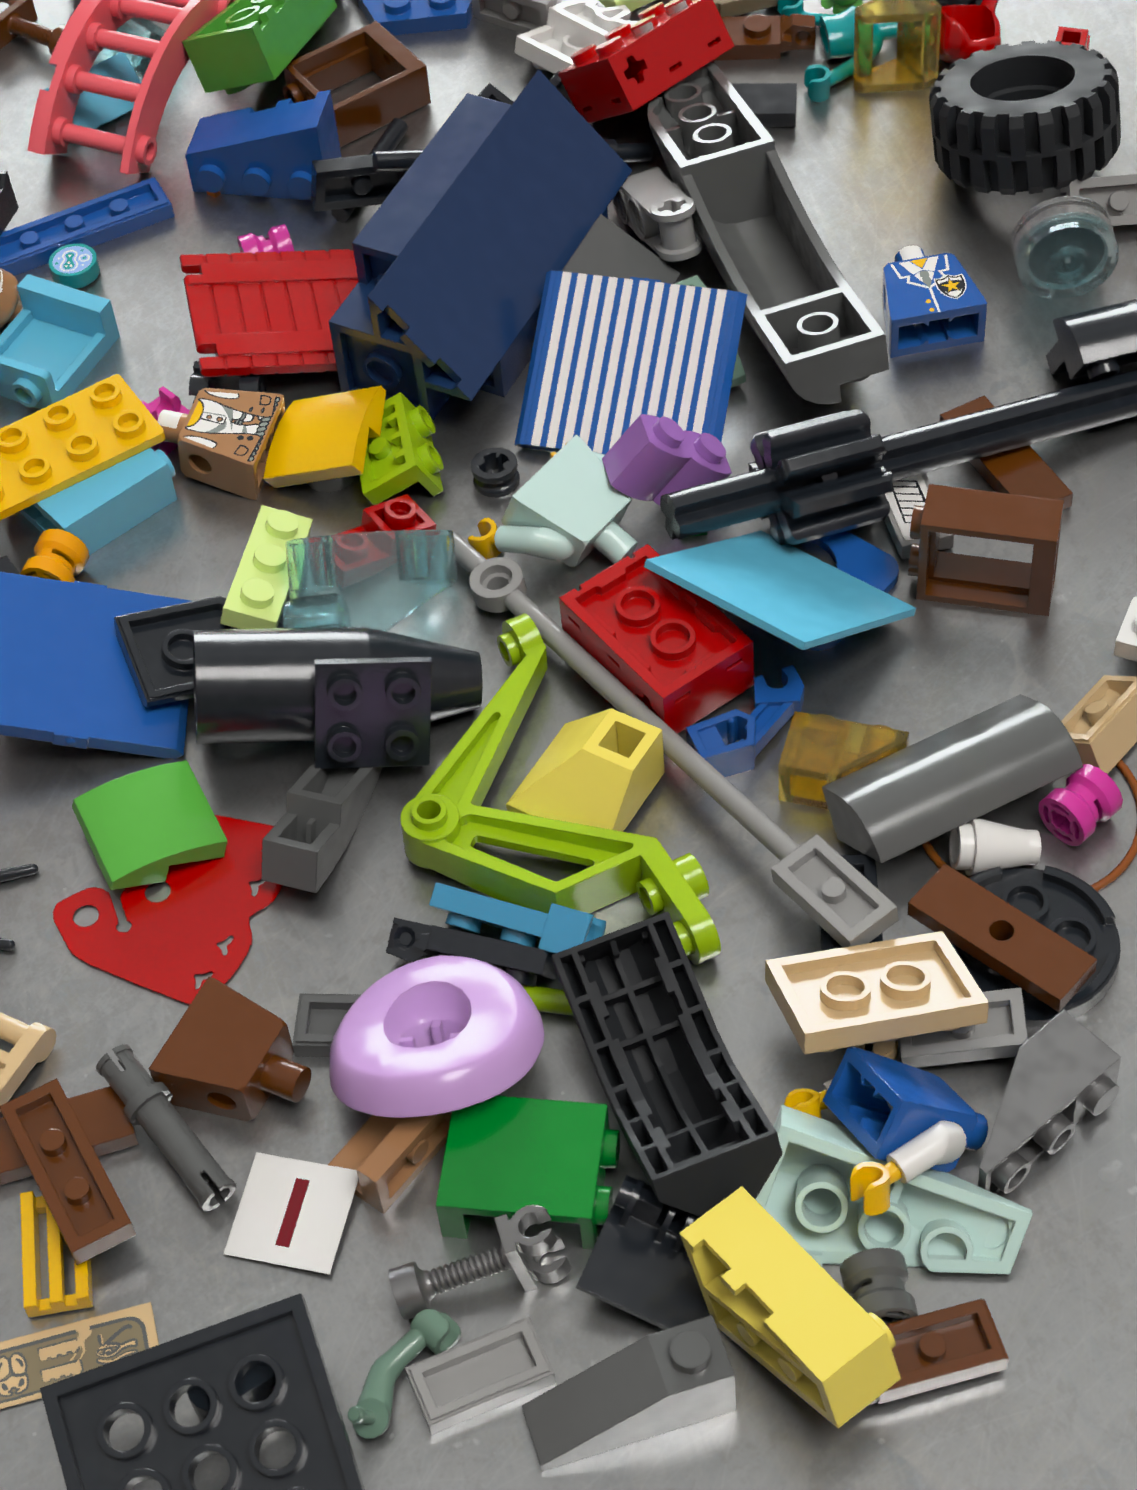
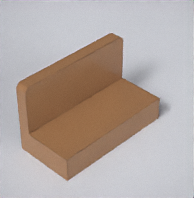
M452 1111L431 1116L406 1118L372 1115L328 1165L356 1170L359 1180L354 1195L384 1214L447 1143Z

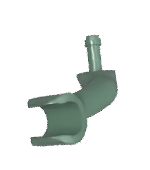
M425 1309L419 1312L412 1320L410 1331L374 1362L365 1380L357 1405L351 1407L347 1414L358 1435L365 1439H372L382 1435L388 1429L392 1413L395 1382L404 1368L426 1346L437 1355L453 1348L459 1341L461 1329L449 1315L439 1313L434 1309Z

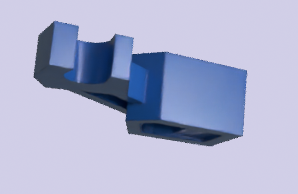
M794 665L782 668V684L784 686L782 688L769 687L763 675L754 677L755 709L750 715L734 709L686 727L687 743L724 777L755 769V757L792 715L801 714L804 702V684Z

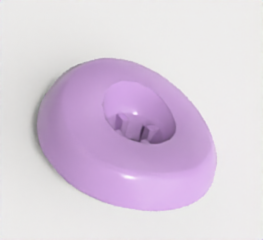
M439 955L417 960L395 969L376 981L348 1010L338 1026L331 1043V1088L337 1098L346 1106L375 1116L395 1118L421 1117L459 1110L504 1092L531 1070L544 1043L543 1021L536 1005L523 986L511 975L491 964L462 956Z

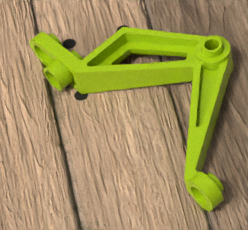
M523 613L502 623V635L497 636V644L505 663L509 667L516 665V669L417 796L404 806L400 821L406 856L419 867L432 869L492 898L547 914L549 913L551 903L590 914L638 892L644 908L650 915L669 912L687 958L693 964L698 965L720 955L721 943L717 929L700 901L709 896L708 881L701 865L691 853L672 860L655 837L481 806L548 669L546 646L530 616ZM476 843H484L590 867L560 881H553L477 850L473 846Z

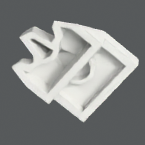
M568 0L549 7L547 25L516 36L514 53L531 61L534 67L556 74L558 71H563L573 64L570 56L592 44H596L598 47L607 41L604 35L626 23H630L632 26L638 21H629L631 11L625 5L598 8L597 0Z

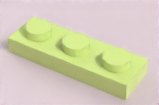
M261 505L225 601L220 624L237 629L278 627L310 535L313 519L296 515L286 510H278Z

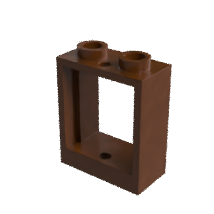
M377 21L291 61L284 69L286 86L283 87V94L285 99L291 98L293 103L315 99L317 92L332 91L371 71L375 72L383 80L333 105L340 147L389 124L394 118H401L431 103L426 65Z
M929 484L925 505H914L910 526V538L919 540V544L912 543L908 566V576L918 577L916 599L1049 616L1056 576L1064 500ZM940 533L1033 544L1032 563L940 552Z

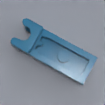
M438 882L435 883L429 903L430 906L448 913L445 924L479 934L482 923L502 929L500 940L535 948L537 939H540L538 948L553 954L604 936L606 921L595 918L592 914L551 903L549 913L547 914Z

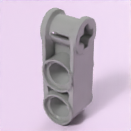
M658 167L629 176L612 200L616 213L622 223L627 224L633 229L638 238L642 241L644 240L665 261H682L700 253L703 248L702 242L694 231L692 214L696 209L694 200L688 197L678 184L671 182Z

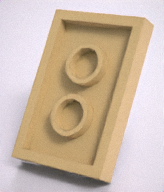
M943 931L765 960V982L804 1055L817 1052H833L840 1048L851 1046L867 1050V1045H873V1053L896 1060L898 1055L897 1039L937 1031H953L960 1027L987 1023L989 1002Z

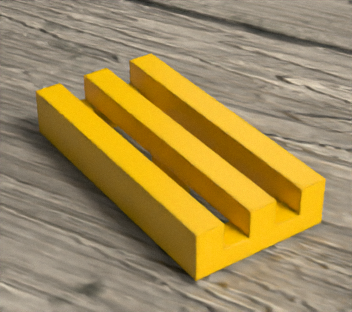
M33 1191L20 1193L23 1304L28 1318L93 1307L91 1258L79 1265H76L74 1261L75 1294L65 1295L63 1236L43 1196L35 1197ZM46 1213L49 1298L42 1299L39 1214Z

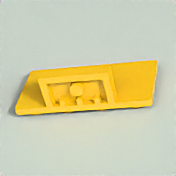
M119 374L99 381L0 429V521L165 440L163 428Z

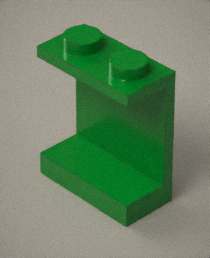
M494 1096L483 1102L452 1111L436 1200V1210L442 1237L468 1239L471 1215L499 1217L507 1214L508 1218H512L522 1207L539 1205L547 1209L552 1219L550 1220L551 1222L579 1224L582 1248L593 1250L597 1241L599 1225L604 1226L613 1205V1188L604 1186L606 1168L617 1169L620 1154V1130L610 1129L607 1104Z

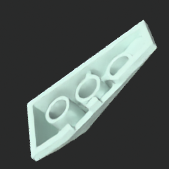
M781 1105L774 1128L778 1134L783 1154L755 1200L821 1267L822 1264L841 1265L848 1257L867 1249L892 1248L904 1255L907 1267H925L930 1272L1011 1273L1032 1218V1210L947 1172L928 1169L906 1184L899 1180L891 1184L889 1209L883 1214L868 1216L864 1213L863 1197L857 1201L850 1200V1177L852 1170L859 1163L876 1162L885 1165L887 1161L875 1159L848 1128Z

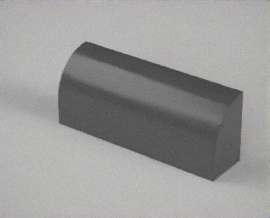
M1020 694L824 785L822 790L837 839L879 863H883L1082 768L1083 764L1072 737L1060 719L1044 704Z

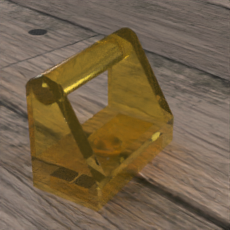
M871 0L855 8L853 89L858 93L923 90L934 85L939 70L942 6L936 0ZM897 22L896 58L872 68L873 24Z

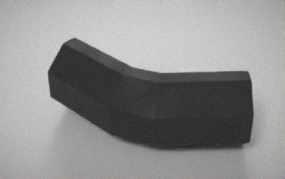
M667 911L553 954L552 963L601 1086L619 1127L658 1201L701 1217L741 1186L756 1199L783 1154L778 1134L732 1061L717 1030L669 912Z

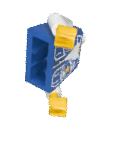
M855 1046L847 1048L834 1078L823 1083L825 1090L817 1092L805 1088L795 1089L789 1092L784 1102V1105L821 1119V1110L829 1108L875 1159L887 1161L885 1165L876 1162L859 1163L852 1170L850 1177V1200L857 1201L863 1197L864 1213L868 1216L880 1215L889 1209L891 1184L898 1180L906 1184L928 1169L942 1172L951 1171L956 1167L964 1150L977 1151L984 1144L988 1134V1123L985 1116L975 1112L942 1078L933 1073Z

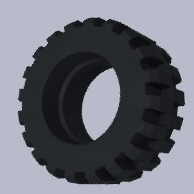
M1049 40L1047 43L1022 41L1018 45L1009 46L1007 43L997 45L989 51L979 50L971 53L970 57L965 60L960 58L953 62L948 70L944 69L930 90L929 104L935 162L938 164V168L950 180L953 179L957 185L964 188L972 186L977 192L989 194L991 191H998L1001 195H1015L1016 192L1029 191V194L1042 193L1043 189L1055 187L1057 190L1068 187L1076 179L1083 181L1091 177L1095 170L1101 171L1113 158L1121 143L1119 78L1117 71L1100 52L1094 49L1087 51L1084 45L1075 43L1063 45L1061 41Z

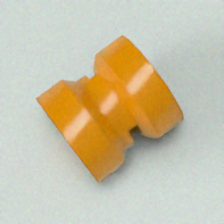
M61 529L45 530L34 546L35 556L26 561L20 574L74 583V576L82 572L89 559V550L84 542L70 532Z

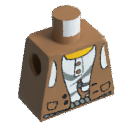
M204 388L198 392L189 414L163 409L157 422L164 430V441L178 444L180 469L185 476L239 496L257 500L265 482L263 477L270 445L278 424L285 413L284 395Z

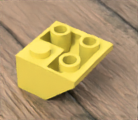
M612 708L565 723L506 803L507 811L624 832L665 773L662 729Z

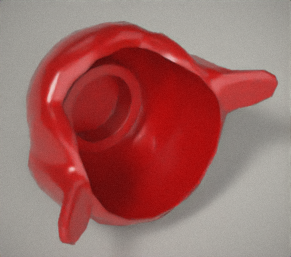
M983 0L980 5L931 7L932 13L927 19V41L934 55L951 65L960 58L964 60L969 58L971 53L979 50L989 51L994 49L995 46L1001 45L1000 23L995 15L998 0Z

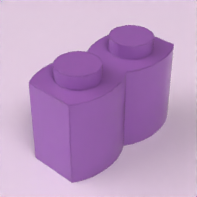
M647 414L639 415L602 458L611 486L629 497L642 501L653 500L659 506L661 495L725 479L732 474L726 458V449L716 437L709 433L699 434L693 431H683L674 420L668 417L659 418Z

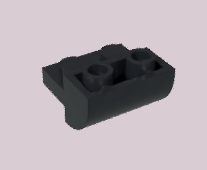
M1137 299L1053 320L1058 341L1046 355L1051 375L1068 371L1070 380L1088 375L1089 380L1094 382L1117 375L1121 371L1120 367L1137 364Z

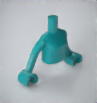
M778 0V12L781 15L804 14L815 16L816 26H819L821 43L828 59L852 57L831 71L826 66L819 64L810 65L806 68L804 85L808 88L809 98L814 102L820 103L827 100L830 96V87L854 75L873 61L882 49L883 40L908 37L906 18L877 22L869 12L857 6H850L841 13L832 15L803 10V0Z

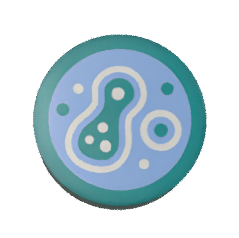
M74 243L62 246L54 251L49 258L48 264L53 281L74 289L83 288L91 284L100 273L95 250L85 244Z

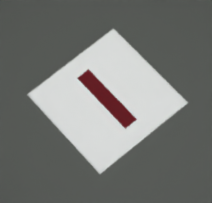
M256 1152L223 1254L330 1275L359 1180L357 1171Z

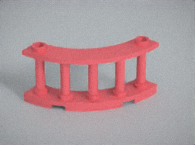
M81 0L68 20L51 55L49 64L55 66L56 69L49 91L41 89L39 91L31 125L28 151L43 155L67 153L68 144L72 143L122 155L121 173L136 174L150 172V166L156 157V136L163 112L181 71L190 59L182 42L235 0ZM133 17L170 25L161 41L116 31L123 23ZM104 48L151 58L141 84L89 73L99 52ZM82 91L135 102L126 136L73 124L74 113Z

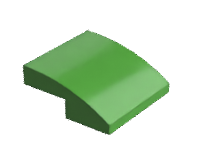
M187 760L154 766L124 775L73 799L72 809L110 890L165 882L170 865L224 857L228 840Z

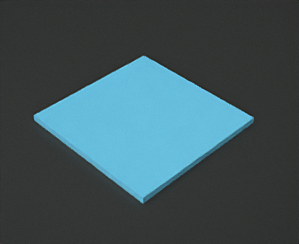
M763 531L646 559L644 565L650 571L801 650L914 616L916 611L915 607L789 544L780 545L771 535Z

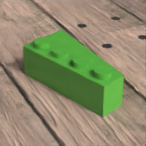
M235 0L182 43L205 93L225 90L228 95L235 94L248 88L251 84L275 80L316 31L325 24L324 22L335 11L337 5L335 0Z

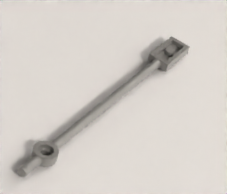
M451 533L444 539L443 549L470 573L469 584L473 599L478 607L488 612L510 610L515 616L526 613L538 628L543 642L619 712L662 729L664 754L780 860L771 867L773 882L842 947L867 944L899 921L897 906L818 834L799 846L526 596L527 587L522 568L516 561L506 557L485 559L458 533Z

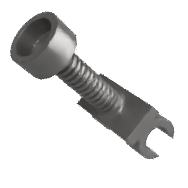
M527 1205L519 1209L510 1220L507 1214L496 1217L495 1222L502 1244L499 1245V1248L495 1246L493 1250L491 1248L487 1249V1253L481 1251V1254L476 1253L474 1257L470 1255L468 1259L466 1257L462 1258V1261L458 1259L456 1263L444 1264L443 1268L439 1266L437 1270L435 1268L431 1269V1273L429 1270L420 1269L415 1261L390 1269L388 1274L392 1292L405 1321L412 1319L419 1312L431 1309V1300L437 1293L442 1294L443 1290L448 1292L449 1288L454 1290L456 1286L459 1288L462 1284L464 1286L468 1285V1281L473 1283L474 1279L476 1281H479L480 1278L485 1279L487 1275L491 1277L493 1273L495 1275L499 1274V1270L505 1272V1268L507 1270H514L525 1292L536 1289V1281L551 1284L564 1279L571 1270L567 1257L555 1260L549 1265L539 1264V1260L544 1254L566 1248L561 1237L555 1235L552 1228L540 1232L534 1237L524 1236L529 1226L552 1220L547 1209L539 1205Z

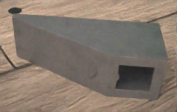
M1064 1009L1019 1047L979 1168L978 1187L994 1194L1000 1191L1008 1194L1016 1189L1026 1178L1031 1164L1045 1151L1049 1154L1058 1152L1069 1141L1078 1122L1089 1113H1092L1094 1116L1101 1114L1110 1106L1119 1092L1117 1078L1121 1056Z

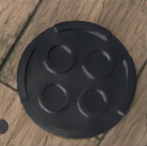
M1047 865L1044 870L1029 868L1001 870L999 866L979 872L969 878L1097 959L1095 973L1063 1007L1067 1013L1077 1018L1088 1012L1103 999L1111 988L1118 971L1120 938L1115 924L1116 917L1111 907L1093 887L1069 872ZM952 944L982 992L1020 988ZM1022 989L1027 1027H1043L1060 1013Z

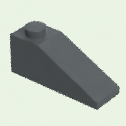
M713 1315L647 1335L523 1404V1414L541 1471L544 1472L736 1411L735 1374Z

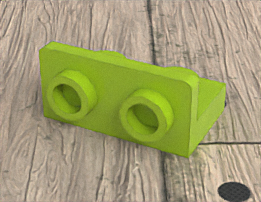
M401 392L385 400L380 437L369 438L367 441L364 471L359 476L363 495L373 505L383 502L418 481L433 496L443 492L439 471L443 470L444 465L433 445L431 435L436 431L433 420L424 407L421 405L415 407Z

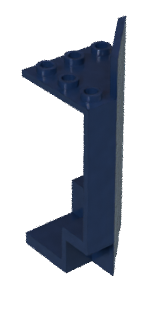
M539 69L512 105L467 93L352 242L358 283L329 320L341 392L382 386L386 390L385 400L401 392L415 407L419 405L424 407L434 421L451 395L472 401L478 391L481 390L505 397L529 363L546 273L551 270L562 271L600 214L608 219V205L633 171Z

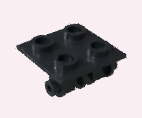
M626 1175L576 1289L664 1330L710 1316L680 1236L682 1230L700 1217L659 1202L650 1185L640 1179L637 1180Z

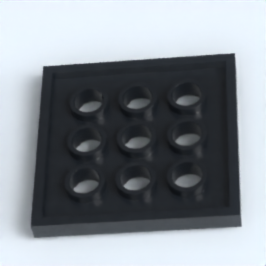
M301 1293L40 1388L67 1490H132L136 1484L144 1480L158 1481L163 1490H197L194 1483L195 1469L203 1459L213 1455L225 1457L230 1467L229 1479L221 1490H365L307 1303ZM256 1366H266L273 1369L276 1376V1385L272 1394L261 1402L253 1403L244 1400L240 1393V1383L244 1374ZM191 1390L205 1391L210 1399V1410L207 1417L195 1426L185 1427L179 1425L175 1418V1406L179 1398ZM125 1414L140 1415L144 1422V1434L139 1444L127 1451L114 1450L109 1439L113 1423ZM277 1431L291 1433L296 1441V1452L292 1461L279 1469H269L263 1466L260 1460V1447L264 1439Z

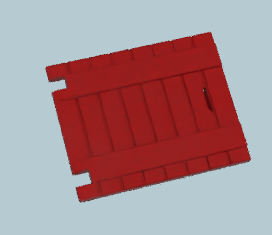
M353 250L180 255L182 272L190 274L185 276L183 280L196 350L200 354L215 353L216 356L199 358L201 375L216 377L224 375L275 374L276 372L284 374L300 373V371H303V373L325 372L326 370L337 371L329 320L358 283Z

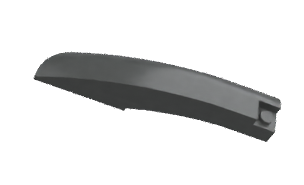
M714 61L709 62L667 89L662 97L651 99L647 112L650 130L673 182L678 184L681 190L694 200L696 209L692 214L693 223L728 289L747 294L744 316L794 391L803 399L816 404L842 402L840 384L849 381H862L870 375L889 370L886 334L850 287L827 251L793 188L776 152L774 139Z

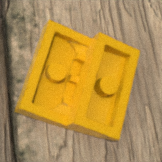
M382 386L294 400L285 411L275 431L263 479L274 488L362 475L367 441L369 438L380 437L386 390Z

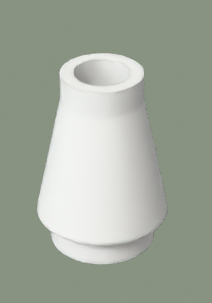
M976 818L950 831L949 859L951 867L955 870H965L968 876L999 866L1002 870L1023 865H1038L1040 861L1041 837L1038 830L1021 829Z

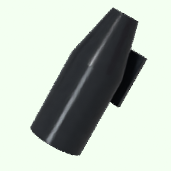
M366 626L193 630L196 744L314 741L315 769L430 765L431 722L481 708L483 693L482 664L480 654L476 651Z

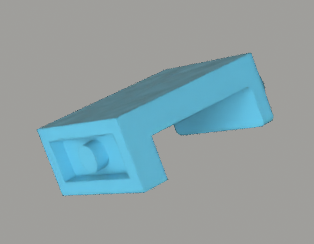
M27 274L17 285L23 309L0 335V396L17 401L26 407L43 409L72 395L118 340L120 334L111 300Z

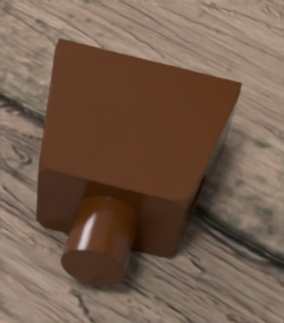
M212 977L207 978L149 1067L154 1082H163L171 1092L172 1099L170 1102L172 1105L246 1122L257 1117L271 1093L298 1103L307 1092L312 1074L309 1067L292 1061L294 1055L292 1040L287 1024L280 1017Z

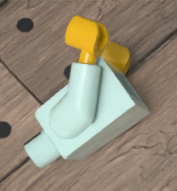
M575 435L557 453H550L551 459L512 496L501 520V523L504 525L497 528L493 519L483 518L477 525L481 537L473 535L468 537L469 544L485 559L497 557L501 552L519 553L561 561L571 567L578 566L595 548L615 564L623 558L630 556L638 542L618 525L632 501L631 497L610 485L602 461L604 454L593 452L578 435Z

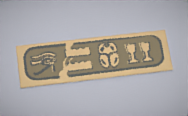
M151 1302L0 1342V1410L41 1399L40 1388L159 1345Z

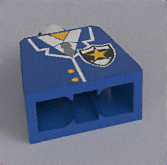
M911 245L902 248L896 254L895 262L888 263L883 268L882 305L890 358L978 343L985 340L986 299L955 255L942 253L925 257L923 250L919 246Z

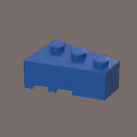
M331 90L317 92L315 99L293 103L291 98L277 102L276 107L254 112L253 108L249 107L200 118L185 154L193 192L215 193L220 191V194L311 201L312 161L342 158Z

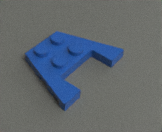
M358 0V6L368 22H379L393 36L466 29L473 17L472 0Z

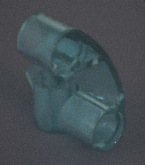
M451 530L377 531L308 537L285 542L290 601H287L284 606L283 625L284 628L366 626L389 631L420 606L445 589L452 587L458 581L454 532Z

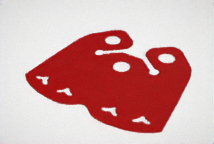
M215 815L228 840L224 857L170 865L165 883L170 886L171 892L167 899L161 902H151L146 898L145 891L150 884L125 888L120 896L126 920L132 924L127 932H120L116 929L119 921L110 894L106 890L97 887L86 888L58 902L53 910L54 923L70 952L83 962L138 986L190 1005L207 980H202L200 988L195 989L196 980L194 975L213 972L211 977L223 984H226L243 962L252 944V932L249 925L250 917L270 905L283 886L265 881L258 886L257 895L252 896V888L249 884L250 882L262 879V839L274 826ZM83 906H93L99 911L97 921L90 926H79L73 920L74 913ZM229 936H233L232 942L227 945V955H223L222 950L216 944L225 941Z

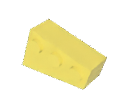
M742 1186L680 1232L710 1316L713 1315L717 1328L838 1429L901 1379L892 1352L896 1342L887 1325L874 1313H867Z

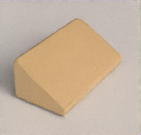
M1104 675L1062 719L1061 722L1072 737L1083 765L1090 764L1096 766L1108 774L1137 742V676Z

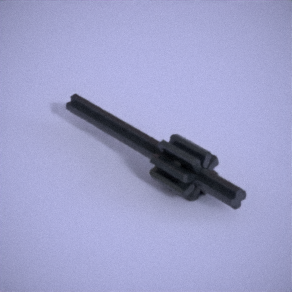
M1137 369L1099 381L1079 384L883 437L880 434L871 436L870 418L860 409L841 411L757 433L750 444V450L755 458V462L748 463L749 472L661 495L660 508L666 517V531L672 540L677 538L679 540L761 517V520L769 518L770 535L780 545H797L884 521L890 513V504L885 494L893 492L894 481L1137 416Z

